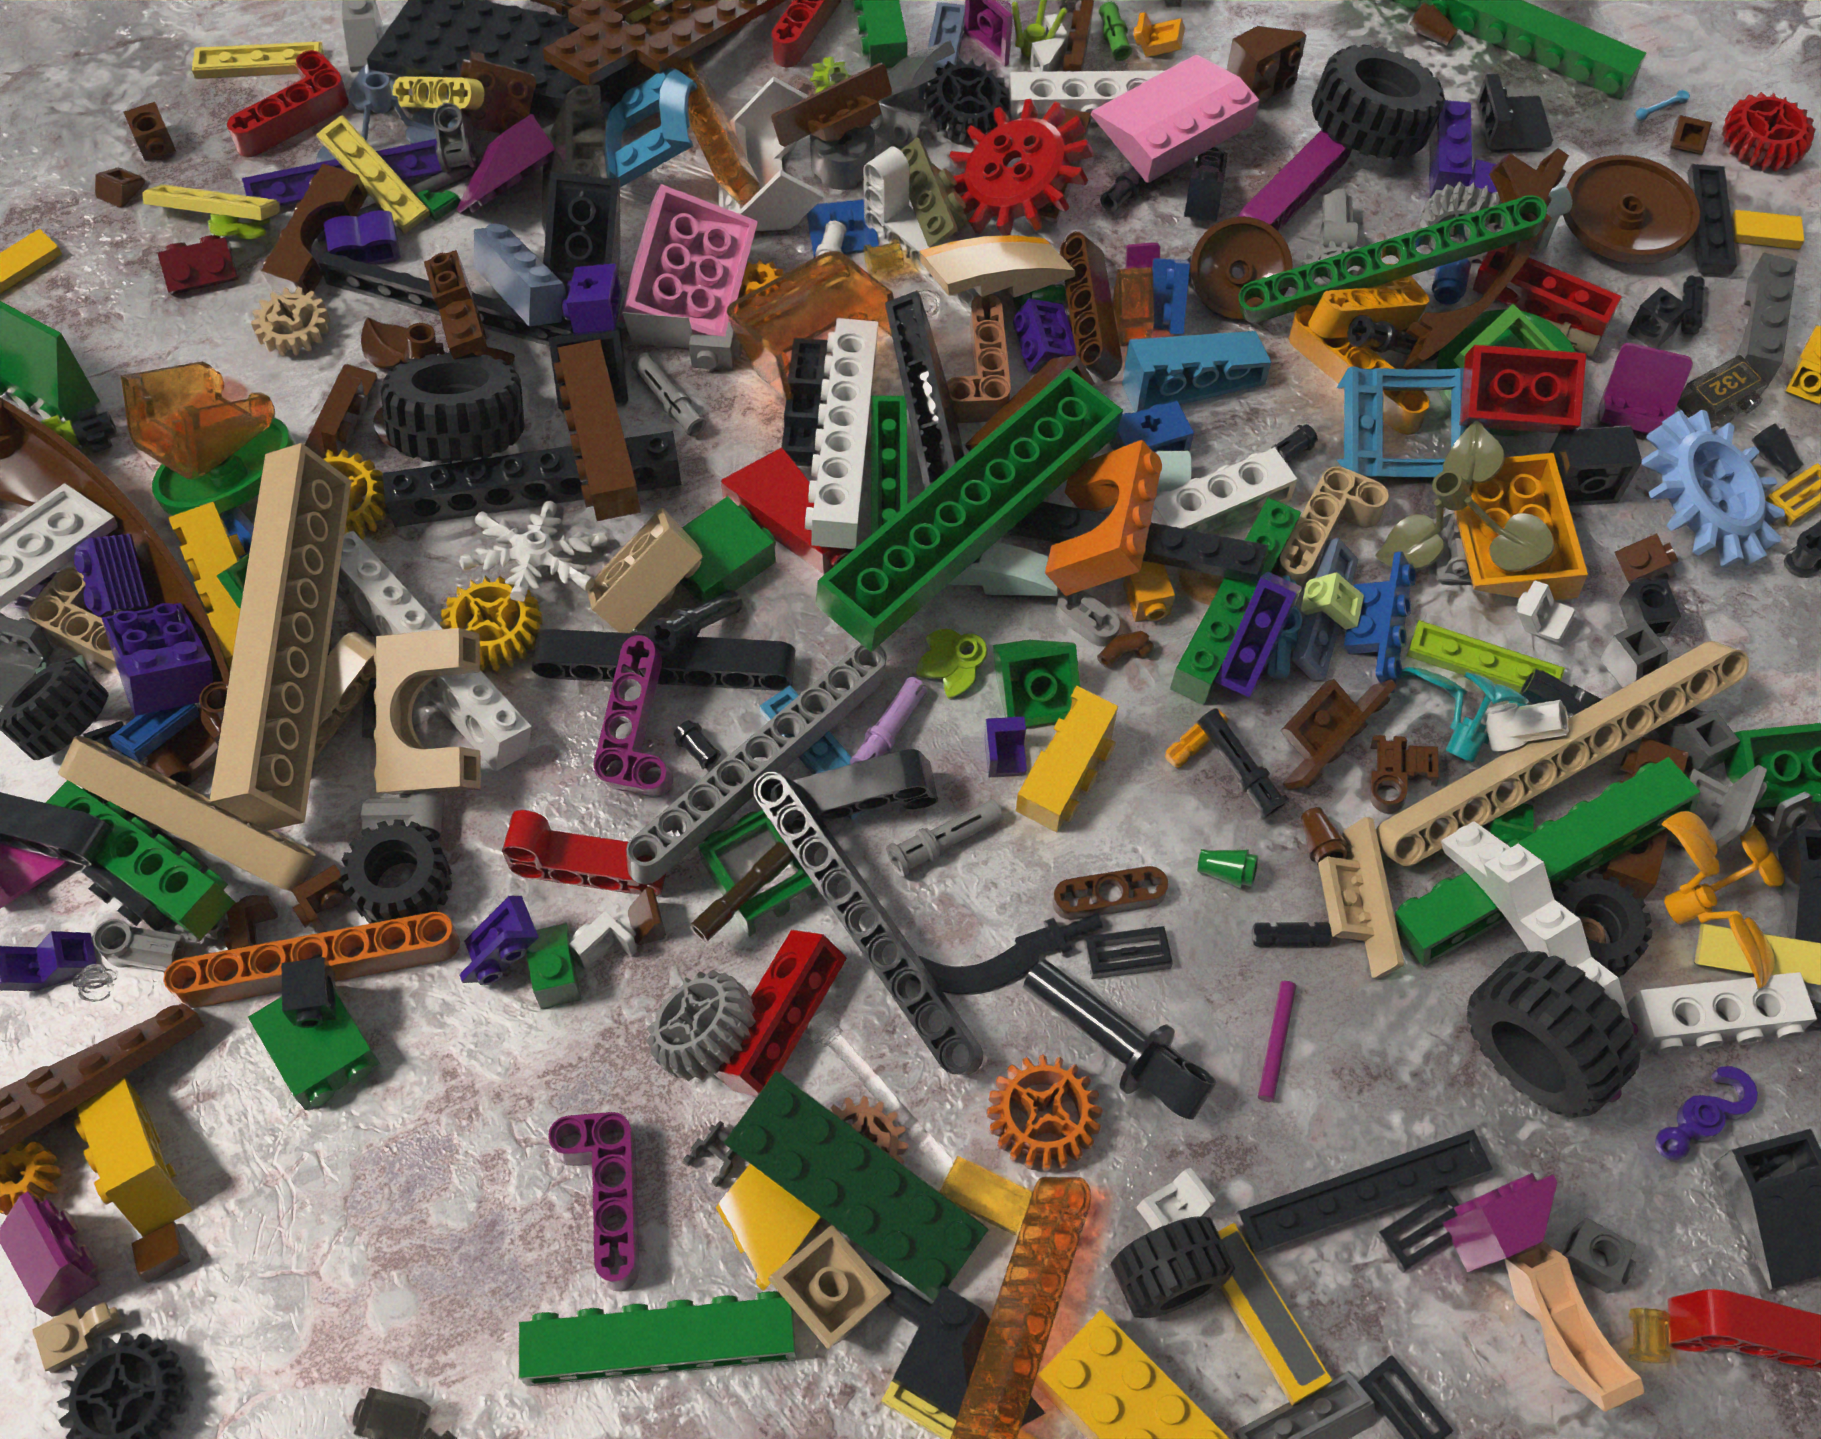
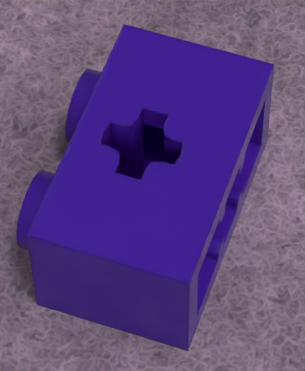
M616 263L575 267L572 281L567 283L568 298L563 300L564 317L566 320H571L574 334L615 330L622 299V289Z

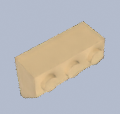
M661 507L594 578V586L587 591L591 609L619 633H631L633 630L635 632L639 631L650 618L649 613L657 604L663 605L672 597L676 584L683 577L689 578L697 571L701 564L700 559L703 557L699 546L671 515Z

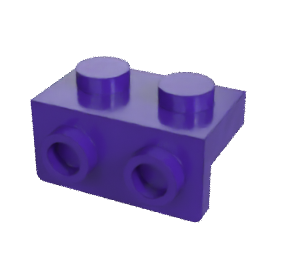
M508 896L464 940L472 962L459 974L462 983L489 985L502 978L503 972L514 961L522 958L526 953L525 950L539 938L522 896Z

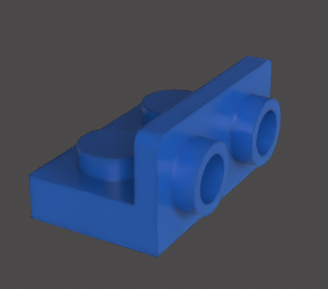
M1153 259L1147 323L1149 328L1168 329L1170 334H1184L1190 269L1188 260Z

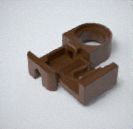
M1385 735L1373 736L1370 749H1377V771H1371L1370 801L1372 805L1383 813L1399 811L1404 806L1407 796V776L1408 779H1413L1416 775H1423V777L1427 775V780H1430L1431 786H1437L1439 778L1438 747L1409 745L1408 750H1406L1407 739L1403 736H1394L1393 741H1386ZM1382 786H1393L1399 791L1400 796L1396 800L1386 801L1378 795L1377 790Z

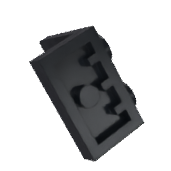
M1499 73L1486 74L1476 105L1488 149L1551 147L1553 138L1541 97H1507V89L1502 87Z

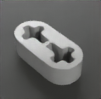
M1084 590L1065 596L1062 592L1060 593L1057 602V616L1075 632L1097 646H1107L1118 635L1120 620L1111 609ZM1075 603L1080 604V609L1076 607L1072 610L1067 609V604L1071 606L1075 605ZM1096 625H1109V630L1105 628L1101 631L1096 630Z

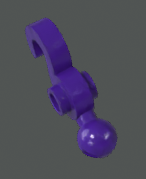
M1722 1066L1716 1069L1711 1074L1712 1080L1734 1087L1738 1093V1102H1730L1719 1097L1697 1095L1689 1098L1678 1109L1677 1121L1679 1126L1666 1127L1656 1135L1655 1148L1659 1154L1666 1158V1160H1681L1690 1151L1691 1139L1708 1141L1721 1132L1725 1126V1119H1738L1751 1111L1757 1102L1758 1092L1754 1081L1747 1073L1732 1066Z

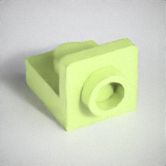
M1337 572L1307 581L1301 611L1306 615L1323 611L1345 630L1358 627L1364 595Z

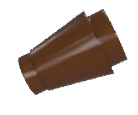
M1423 3L1410 21V25L1415 28L1414 32L1443 43L1445 46L1451 43L1458 32V29L1454 27L1434 4L1430 6L1427 3Z
M1314 807L1305 811L1301 815V821L1310 859L1316 862L1317 865L1318 862L1328 856L1345 859L1347 857V842L1327 815L1324 814L1323 809Z

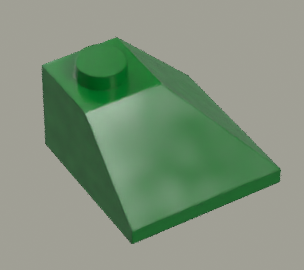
M1029 639L993 645L996 680L1005 717L1025 716L1026 727L1057 722L1059 718L1064 720L1071 709V695L1076 685L1080 687L1076 644Z

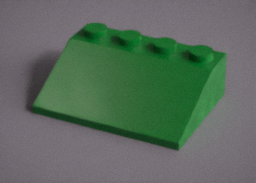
M0 301V396L6 394L12 397L20 407L25 410L32 408L39 412L44 419L58 415L61 423L67 420L72 422L80 420L77 413L96 406L100 400L62 333Z

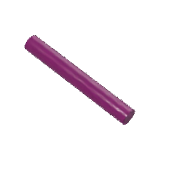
M1281 981L1258 1092V1099L1265 1102H1274L1296 991V984L1290 981Z

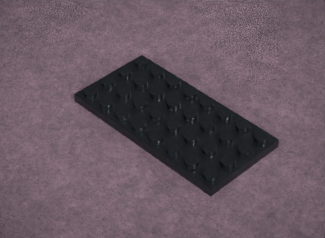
M408 0L367 57L369 70L403 77L460 78L463 59L469 60L471 51L484 54L485 61L533 74L536 78V85L532 103L607 119L612 108L620 102L637 72L625 66L589 87L544 60L543 48L580 29L570 23L568 17L553 15L545 11L538 12L523 9L515 5L508 6L493 3L489 0Z

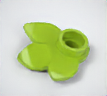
M210 213L211 219L208 220V227L210 232L217 236L229 237L237 235L239 238L252 240L262 238L267 234L266 230L261 226L269 223L270 218L255 220Z
M939 629L927 635L926 641L931 650L925 652L920 658L916 674L927 679H943L947 698L958 697L975 683L976 669L987 658V645L977 634L966 633L960 635L952 629ZM966 647H974L972 653L968 655L962 654Z

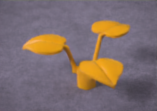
M1683 811L1670 816L1661 825L1670 830L1679 839L1691 859L1700 869V872L1688 883L1681 885L1680 890L1665 896V906L1669 915L1679 925L1699 918L1701 923L1709 920L1729 919L1732 932L1753 972L1757 989L1764 987L1774 969L1773 951L1765 935L1752 918L1744 919L1739 911L1712 912V907L1717 905V898L1714 892L1751 874L1757 869L1769 887L1776 888L1784 883L1785 874L1780 861L1769 848L1763 835L1752 825L1744 836L1740 835V840L1745 852L1753 863L1710 886L1706 883L1700 885L1699 883L1707 876L1712 877L1719 873V861L1715 857L1718 852L1716 842L1706 824L1695 813Z

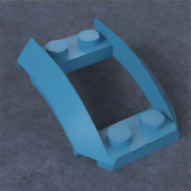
M670 67L661 73L655 74L652 78L635 88L628 90L623 95L622 100L610 111L605 131L606 175L610 179H619L620 188L693 147V142L688 137L687 128L690 127L688 97L690 92L697 89V84L679 70ZM660 110L662 124L660 127L651 130L646 135L621 148L623 131Z
M1349 367L1336 388L1344 389V459L1337 460L1340 466L1369 477H1436L1443 471L1445 459L1383 458V391L1451 390L1452 448L1461 434L1469 427L1459 426L1464 368L1365 369Z

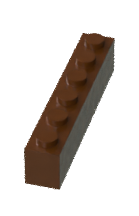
M600 339L557 347L560 362L554 363L558 384L565 383V386H559L563 408L571 407L570 410H564L569 432L576 431L577 433L570 435L574 457L582 455V459L575 460L580 482L588 481V484L581 485L586 508L594 507L597 521L641 513L636 482Z

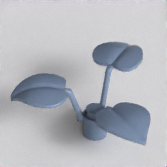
M366 63L355 77L349 90V100L352 106L364 111L362 137L366 141L368 140L371 110L376 113H385L390 110L391 106H394L403 123L409 126L405 131L406 139L409 143L436 139L433 121L435 110H419L414 113L412 120L409 119L401 108L398 97L393 95V85L396 79L383 72L369 70L368 63ZM452 119L448 128L454 127L457 124V120ZM323 146L317 154L316 163L336 158Z

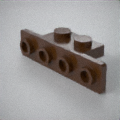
M878 63L774 113L771 119L779 144L786 147L810 134L827 142H833L841 139L845 132L853 128H862L869 125L871 119L882 114L878 101L892 94L886 66Z
M344 364L304 445L322 459L327 458L326 453L328 449L333 452L334 456H339L342 449H345L346 444H349L352 440L357 421L366 410L368 398L377 382V374L366 369Z
M1335 679L1326 681L1280 730L1304 758L1302 763L1283 782L1286 789L1290 790L1299 787L1306 789L1314 785L1322 776L1320 770L1327 763L1333 762L1345 751L1343 745L1348 739L1357 736L1367 727L1368 723L1366 720L1372 713L1380 711L1389 703L1390 697L1388 695L1396 688L1397 684L1391 679L1381 684L1372 685L1354 703Z

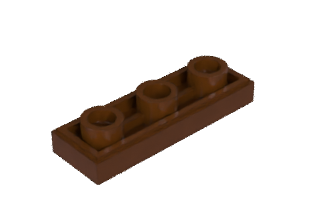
M1081 0L1080 10L1073 11L1071 29L1076 31L1069 32L1067 51H1070L1071 54H1065L1063 71H1083L1092 23L1094 0Z

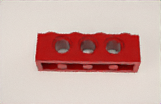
M1505 247L1488 251L1478 269L1473 291L1484 295L1490 288L1501 266ZM1528 257L1524 265L1495 300L1508 306L1514 304L1520 311L1535 314L1560 324H1564V322L1571 323L1572 328L1601 336L1600 343L1614 317L1622 296Z
M791 930L753 992L751 1000L756 1009L752 1016L756 1022L748 1028L751 1037L743 1040L740 1044L742 1051L735 1052L730 1057L731 1064L724 1062L720 1065L718 1073H713L732 1091L757 1097L777 1070L781 1073L847 959L824 934Z

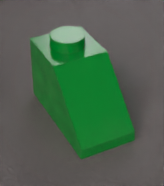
M567 923L536 930L539 938L526 949L533 993L540 1009L582 1000L574 957L569 947L571 940Z

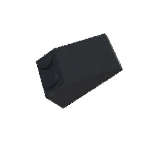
M551 172L543 264L562 281H572L575 267L616 263L619 276L621 254L620 180Z

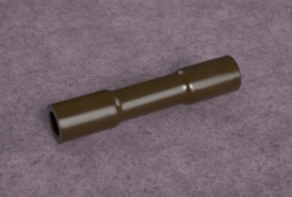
M778 841L752 866L751 870L723 897L715 900L690 924L695 934L704 942H708L734 917L735 912L795 859L791 850Z

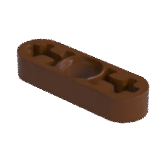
M1145 866L1066 879L1056 886L1052 904L1055 912L1060 917L1068 920L1091 917V915L1096 913L1098 915L1154 907L1159 905L1165 898L1168 889V878L1159 868ZM1144 880H1149L1151 885L1156 886L1155 893H1149L1147 888H1141ZM1128 882H1131L1130 890L1134 889L1133 898H1129ZM1107 884L1115 885L1121 891L1122 896L1117 901H1106L1100 896L1099 889ZM1088 888H1092L1091 898L1093 904L1089 903L1090 896L1086 897ZM1067 892H1072L1074 898H1079L1077 906H1070L1069 901L1064 900Z

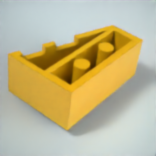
M1077 685L1071 695L1072 703L1069 713L1064 720L1061 718L1057 720L1053 728L1057 732L1046 750H1041L1018 793L1016 812L1056 833L1063 821L1068 823L1072 821L1080 805V802L1077 801L1078 796L1082 790L1087 793L1090 791L1098 775V771L1095 768L1100 760L1105 763L1108 761L1116 745V742L1111 739L1118 706Z

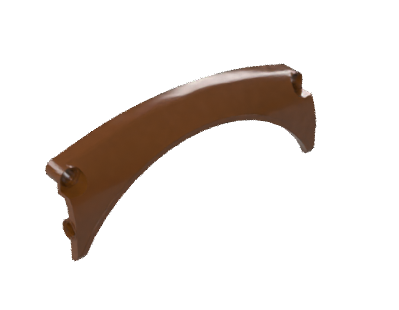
M0 397V508L21 513L65 483L113 515L118 527L106 536L132 534L151 605L147 609L154 608L163 603H181L211 659L214 683L207 685L202 690L199 696V703L194 704L200 716L154 750L143 761V765L188 787L189 784L197 780L216 763L231 671L207 613L174 556L126 495L94 463L64 438ZM123 809L129 815V817H138L137 815Z

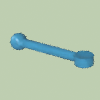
M1679 90L1673 98L1647 109L1644 107L1639 108L1635 116L1638 120H1645L1649 114L1674 103H1686L1690 94L1685 90Z

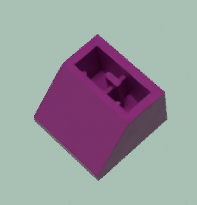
M1531 1173L1454 1207L1457 1216L1443 1222L1446 1231H1449L1452 1235V1243L1467 1272L1508 1258L1544 1241L1557 1187V1180L1554 1174L1537 1181L1534 1173Z
M27 1191L19 1196L1 1225L0 1244L34 1307L52 1317L100 1285L93 1272L98 1267V1263L85 1245L79 1247L73 1236L79 1230L66 1210L59 1212L50 1199L47 1198L42 1201Z

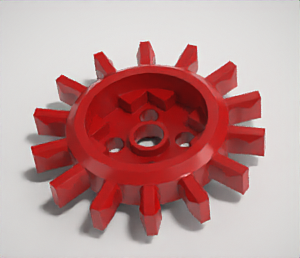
M1025 99L1020 119L1010 121L1007 114L1001 107L994 109V119L998 127L986 135L972 125L967 129L975 145L971 153L951 151L949 158L955 168L965 169V173L953 176L957 183L954 188L958 194L966 192L960 196L966 205V208L963 209L965 215L977 208L968 220L975 233L980 235L993 216L998 217L996 227L1002 236L1011 235L1014 218L1025 216L1029 224L1037 231L1042 228L1041 216L1038 210L1051 202L1056 208L1064 212L1070 208L1063 192L1060 191L1064 184L1070 183L1086 186L1088 182L1084 170L1081 167L1071 166V163L1093 157V150L1087 139L1071 143L1086 132L1078 116H1075L1058 128L1066 117L1060 103L1055 101L1044 117L1038 119V110L1032 99ZM1021 158V161L1016 162L1012 167H1007L1011 160Z

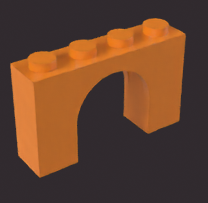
M1143 440L1088 460L1067 479L1064 493L1077 508L1096 512L1113 505L1115 507L1109 516L1093 530L1051 546L1045 574L1065 596L1140 572L1154 502L1157 496L1159 477L1162 471L1160 457Z

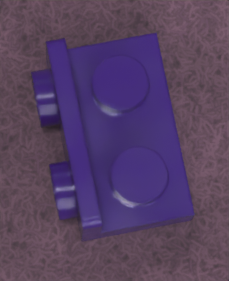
M1028 298L1020 311L1015 315L1013 327L1016 331L1028 372L1036 373L1044 361L1049 362L1053 358L1076 355L1073 333L1063 304Z

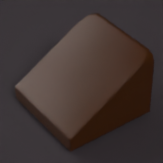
M1680 115L1675 120L1670 148L1702 155L1712 122Z
M120 167L95 174V196L117 207H123L145 184V179Z
M651 887L645 888L628 909L630 925L636 933L634 940L637 945L665 939L664 936H666L655 891Z
M175 1222L132 1242L137 1273L147 1283L190 1262Z

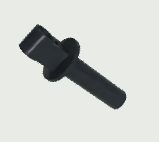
M1046 959L1039 961L1027 975L1023 984L1024 990L1126 1067L1119 1084L1120 1089L1124 1093L1131 1094L1143 1086L1159 1098L1175 1114L1189 1120H1193L1216 1085V1080L1206 1070L1190 1062L1171 1047L1175 1036V1030L1168 1024L1162 1025L1147 1036Z

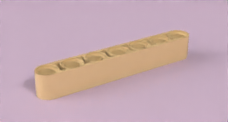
M74 737L58 771V774L64 779L287 891H291L304 883L317 856L311 849L273 830L266 831L211 803L210 798L86 737Z

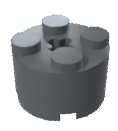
M871 123L862 128H853L845 132L841 139L833 142H827L810 134L811 170L814 176L816 174L821 179L823 185L832 189L850 190L858 187V182L864 180V165L875 158V132Z

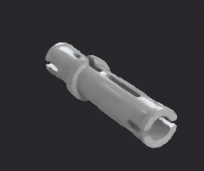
M641 353L637 355L632 361V369L639 374L650 390L664 404V411L670 418L676 419L687 435L693 437L700 434L706 427V421L692 407L689 396L676 388L650 354Z

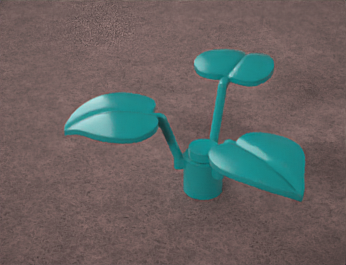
M1405 667L1402 669L1401 676L1417 675L1443 687L1455 698L1454 718L1450 726L1454 732L1445 750L1473 763L1483 743H1489L1487 731L1485 732L1486 725L1481 723L1490 702L1492 701L1493 704L1508 701V703H1517L1518 707L1531 705L1528 704L1529 700L1517 691L1501 684H1494L1486 677L1466 672L1464 677L1472 680L1486 695L1475 718L1472 719L1465 716L1463 722H1461L1463 698L1468 691L1437 673L1415 667Z

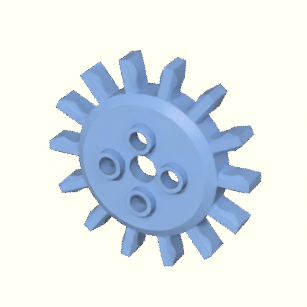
M1680 410L1662 421V425L1650 432L1646 437L1657 450L1642 459V466L1661 474L1663 483L1648 492L1650 498L1669 499L1676 512L1666 525L1670 531L1687 525L1696 533L1692 551L1694 554L1699 556L1715 547L1716 544L1721 567L1727 568L1741 559L1745 566H1748L1767 556L1765 550L1781 541L1782 537L1769 525L1784 517L1785 511L1765 501L1764 492L1775 486L1777 481L1775 477L1759 478L1751 464L1759 454L1756 446L1741 452L1732 444L1735 427L1729 422L1712 433L1706 410H1700L1688 419L1684 412Z

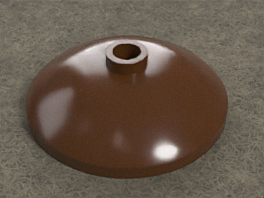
M1246 216L1228 218L1209 228L1196 244L1190 262L1191 282L1198 298L1212 312L1233 320H1245L1240 313L1239 293L1244 285L1293 269L1291 252L1282 235L1270 224L1260 219ZM1240 268L1243 271V277L1235 278L1232 275V269ZM1285 287L1279 293L1284 296L1289 287ZM1255 297L1249 299L1246 304L1250 307H1258L1264 301L1261 298Z

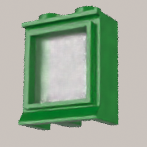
M761 810L745 814L736 825L725 831L718 830L711 833L704 839L703 843L698 845L702 864L724 896L778 841L787 847L788 845L765 812ZM795 857L770 883L764 885L735 912V915L750 937L756 933L754 920L773 910L776 917H781L790 910L789 900L806 892L812 901L818 898V889Z

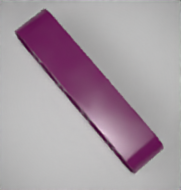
M1321 130L1244 206L1238 217L1246 216L1260 219L1279 231L1342 168L1348 160L1352 149L1349 150L1343 147L1341 142L1334 141L1328 137L1327 131Z

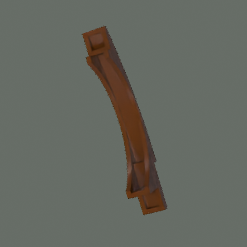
M1557 148L1542 160L1537 170L1509 153L1492 168L1489 174L1498 192L1501 204L1524 196L1534 195L1544 200L1548 207L1552 200L1549 196L1552 188H1555L1560 183L1566 173L1563 167L1569 155ZM1532 213L1520 215L1523 220L1528 222L1537 220L1536 216ZM1546 214L1542 230L1537 236L1505 246L1503 259L1496 278L1490 288L1476 303L1454 311L1426 312L1422 315L1419 322H1412L1406 333L1416 338L1417 342L1403 369H1413L1446 346L1491 305L1524 265L1551 221V216Z

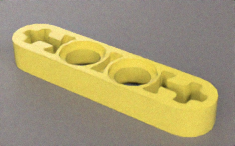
M399 77L393 85V95L398 97L401 107L436 109L441 104L453 103L461 110H477L484 101V88L479 80L470 78ZM427 87H429V97H428V100H427V94H426V93H427ZM449 87V99L447 100L446 93L447 88ZM463 91H468V97H463Z

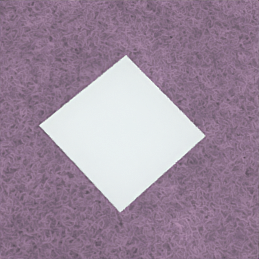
M622 312L632 344L689 348L690 336L693 334L689 318Z

